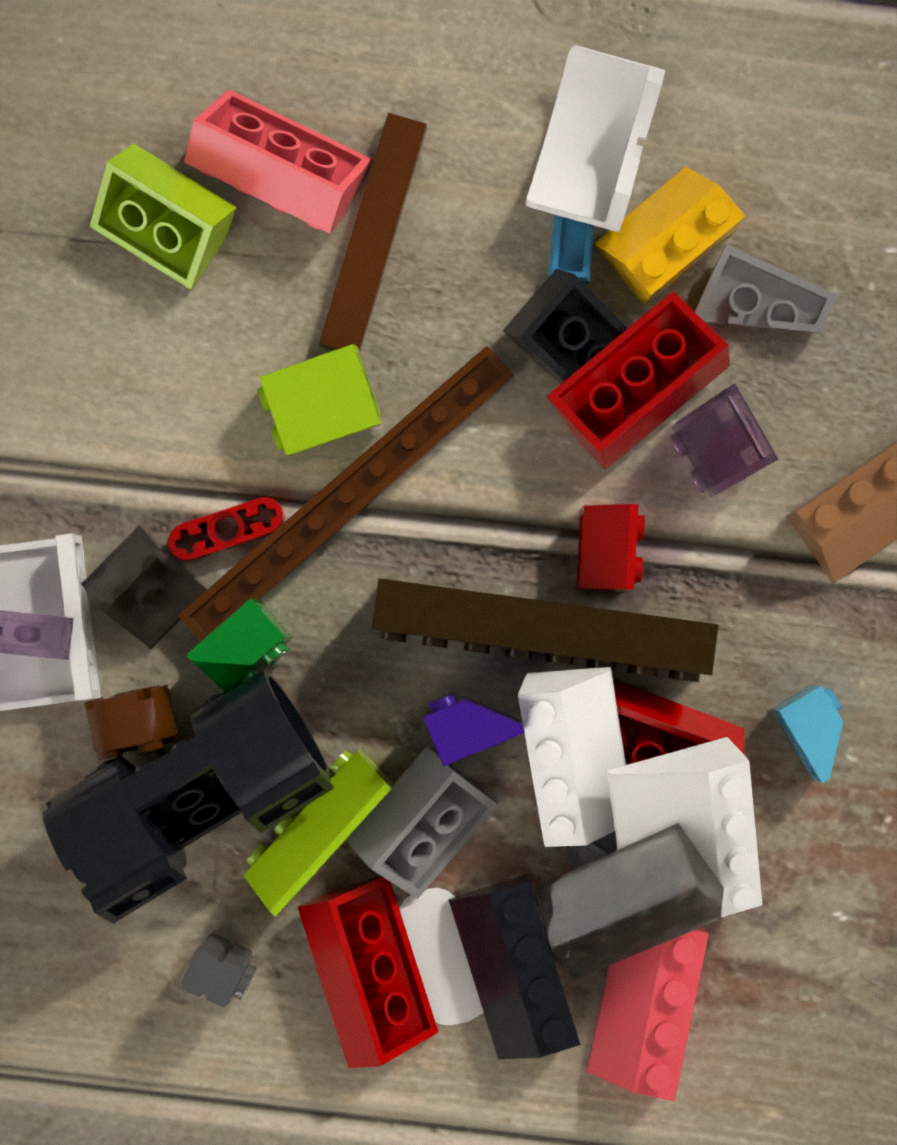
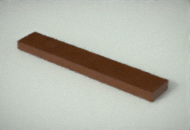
M392 113L387 115L319 341L321 347L337 350L354 344L358 346L359 352H361L427 131L426 123Z

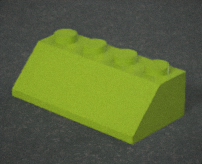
M360 748L353 755L345 750L330 767L335 773L330 779L334 786L333 790L308 804L297 817L292 814L282 820L274 829L279 837L268 848L262 842L246 859V862L251 867L243 876L269 912L275 917L393 788L395 780Z

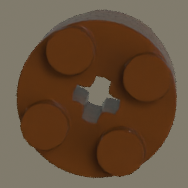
M168 684L122 692L110 696V698L103 699V697L84 702L94 752H97L98 760L122 756L124 752L138 749V753L162 748L165 744L176 742L175 735L178 732Z

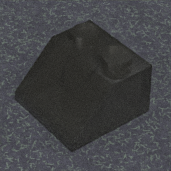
M140 525L81 583L100 610L150 649L181 620L178 615L207 590L165 546Z

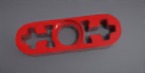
M268 497L257 498L176 526L169 534L168 546L172 554L179 559L185 561L198 560L269 536L285 522V512L282 506L274 499ZM266 506L270 511L276 510L277 516L271 518V526L266 527L262 522L250 524L249 526L253 533L246 535L245 521L239 515L241 512L246 511V517L250 519L261 514L260 507ZM223 518H232L238 524V533L230 541H222L216 534V525ZM207 524V533L214 543L213 547L208 548V541L206 540L193 544L194 551L192 553H189L187 549L178 547V542L184 540V532L187 531L193 537L205 534L201 526Z

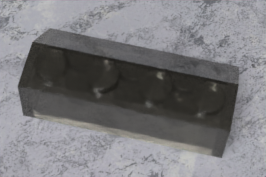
M679 823L543 883L535 889L550 947L574 980L720 920L724 893L723 885Z

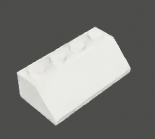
M611 667L527 673L519 690L518 700L544 847L586 846L615 832L607 770L626 765Z

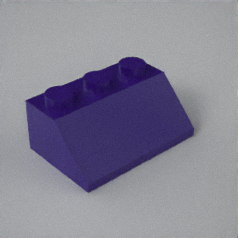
M453 692L430 701V710L426 711L423 716L443 766L525 733L522 724L516 718L464 696L455 699Z

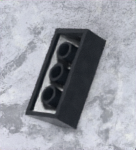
M527 874L449 898L448 901L498 1060L541 1058L581 1045Z

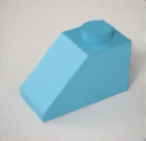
M812 684L770 710L811 778L817 782L824 783L831 776L844 721L838 713L842 706L830 688L824 690L822 685Z

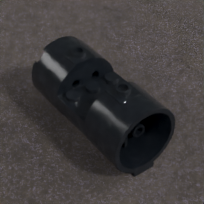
M266 669L232 690L228 689L222 694L213 695L206 700L204 705L194 710V713L191 714V724L196 736L190 740L176 743L170 749V752L154 762L142 764L137 768L122 756L107 760L96 771L87 775L84 780L45 803L49 809L42 812L43 821L54 851L66 871L71 869L76 878L81 883L87 885L82 888L81 893L90 902L94 913L114 924L186 880L187 877L183 870L187 864L184 848L238 814L242 813L245 820L262 833L334 789L330 781L331 774L314 737L288 695Z

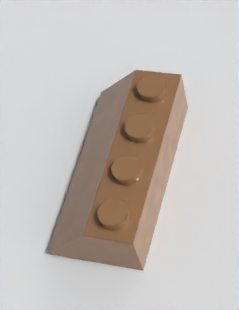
M897 440L786 516L832 583H835L897 540Z

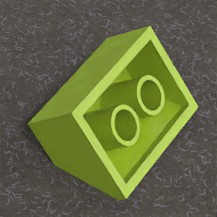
M133 143L107 161L89 227L192 290L225 241L237 207Z

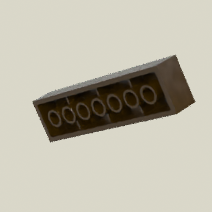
M380 578L378 579L372 629L381 631L380 639L406 643L407 635L422 636V645L447 648L448 640L465 642L464 651L489 654L490 646L505 648L504 656L531 659L532 652L546 653L545 662L573 665L574 657L587 659L586 667L590 668L611 667V670L615 671L616 663L628 664L627 673L657 677L658 669L669 670L668 678L693 682L700 681V674L712 675L719 624Z

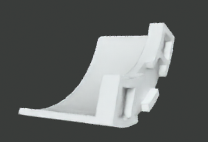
M572 46L568 53L544 144L527 195L526 206L620 233L643 146L636 145L637 139L646 141L665 70L581 46Z

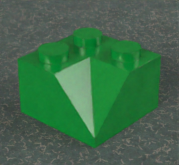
M251 598L188 652L186 656L222 690L227 691L257 674L255 670L265 663L266 666L269 664L273 665L290 650L286 643L293 637L262 601Z

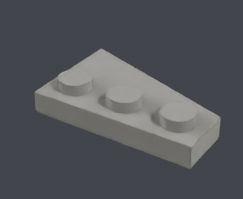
M725 244L694 312L705 323L820 333L838 294Z

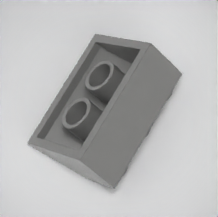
M426 746L393 785V788L359 824L346 842L371 870L418 899L498 804L452 764L443 766L438 753L429 746Z

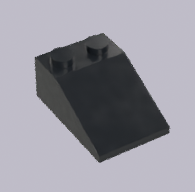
M555 269L503 329V332L531 359L562 384L628 328L575 274Z

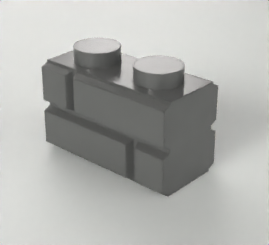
M213 933L195 951L181 982L182 989L198 997L205 994L207 1001L222 1008L229 1005L233 997L241 1000L257 967L250 964L253 959V951L238 944L230 946L229 940Z

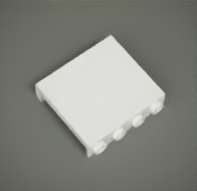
M64 534L56 535L54 539L0 546V711L101 697L82 536Z

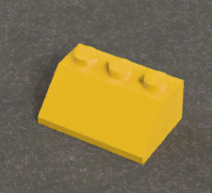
M685 166L624 217L620 233L609 230L595 241L593 246L643 305L646 306L739 227L745 215L720 185Z

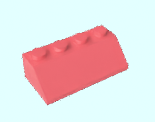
M229 89L193 120L184 163L198 169L203 175L215 177L233 186L238 192L252 195L270 204L275 210L291 214L305 221L310 227L323 230L329 234L346 215L372 161L371 158Z
M620 907L587 1072L630 1092L675 1102L709 935L701 924L669 917H629L626 913V908Z

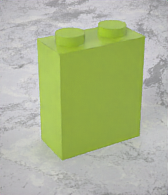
M354 344L259 377L262 387L257 388L259 400L265 412L271 410L276 425L271 427V434L279 451L284 449L286 456H293L384 424L358 346Z

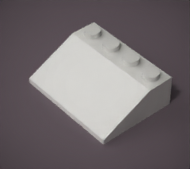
M728 737L607 770L625 908L629 917H725L762 905L750 763Z

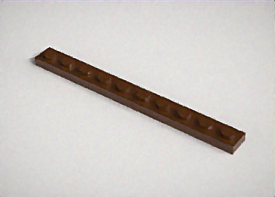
M488 345L484 347L178 615L179 618L201 642L249 599L261 600L514 379V374Z

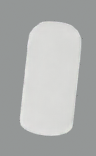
M437 887L426 889L418 899L412 895L402 902L399 910L435 1022L441 1025H455L468 1022L484 1012L448 901L449 898L455 896L448 890Z

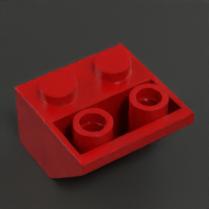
M639 504L584 505L580 509L576 590L625 593L634 590L636 582L641 583L643 558L636 557V545L639 540L644 539L645 515H638Z

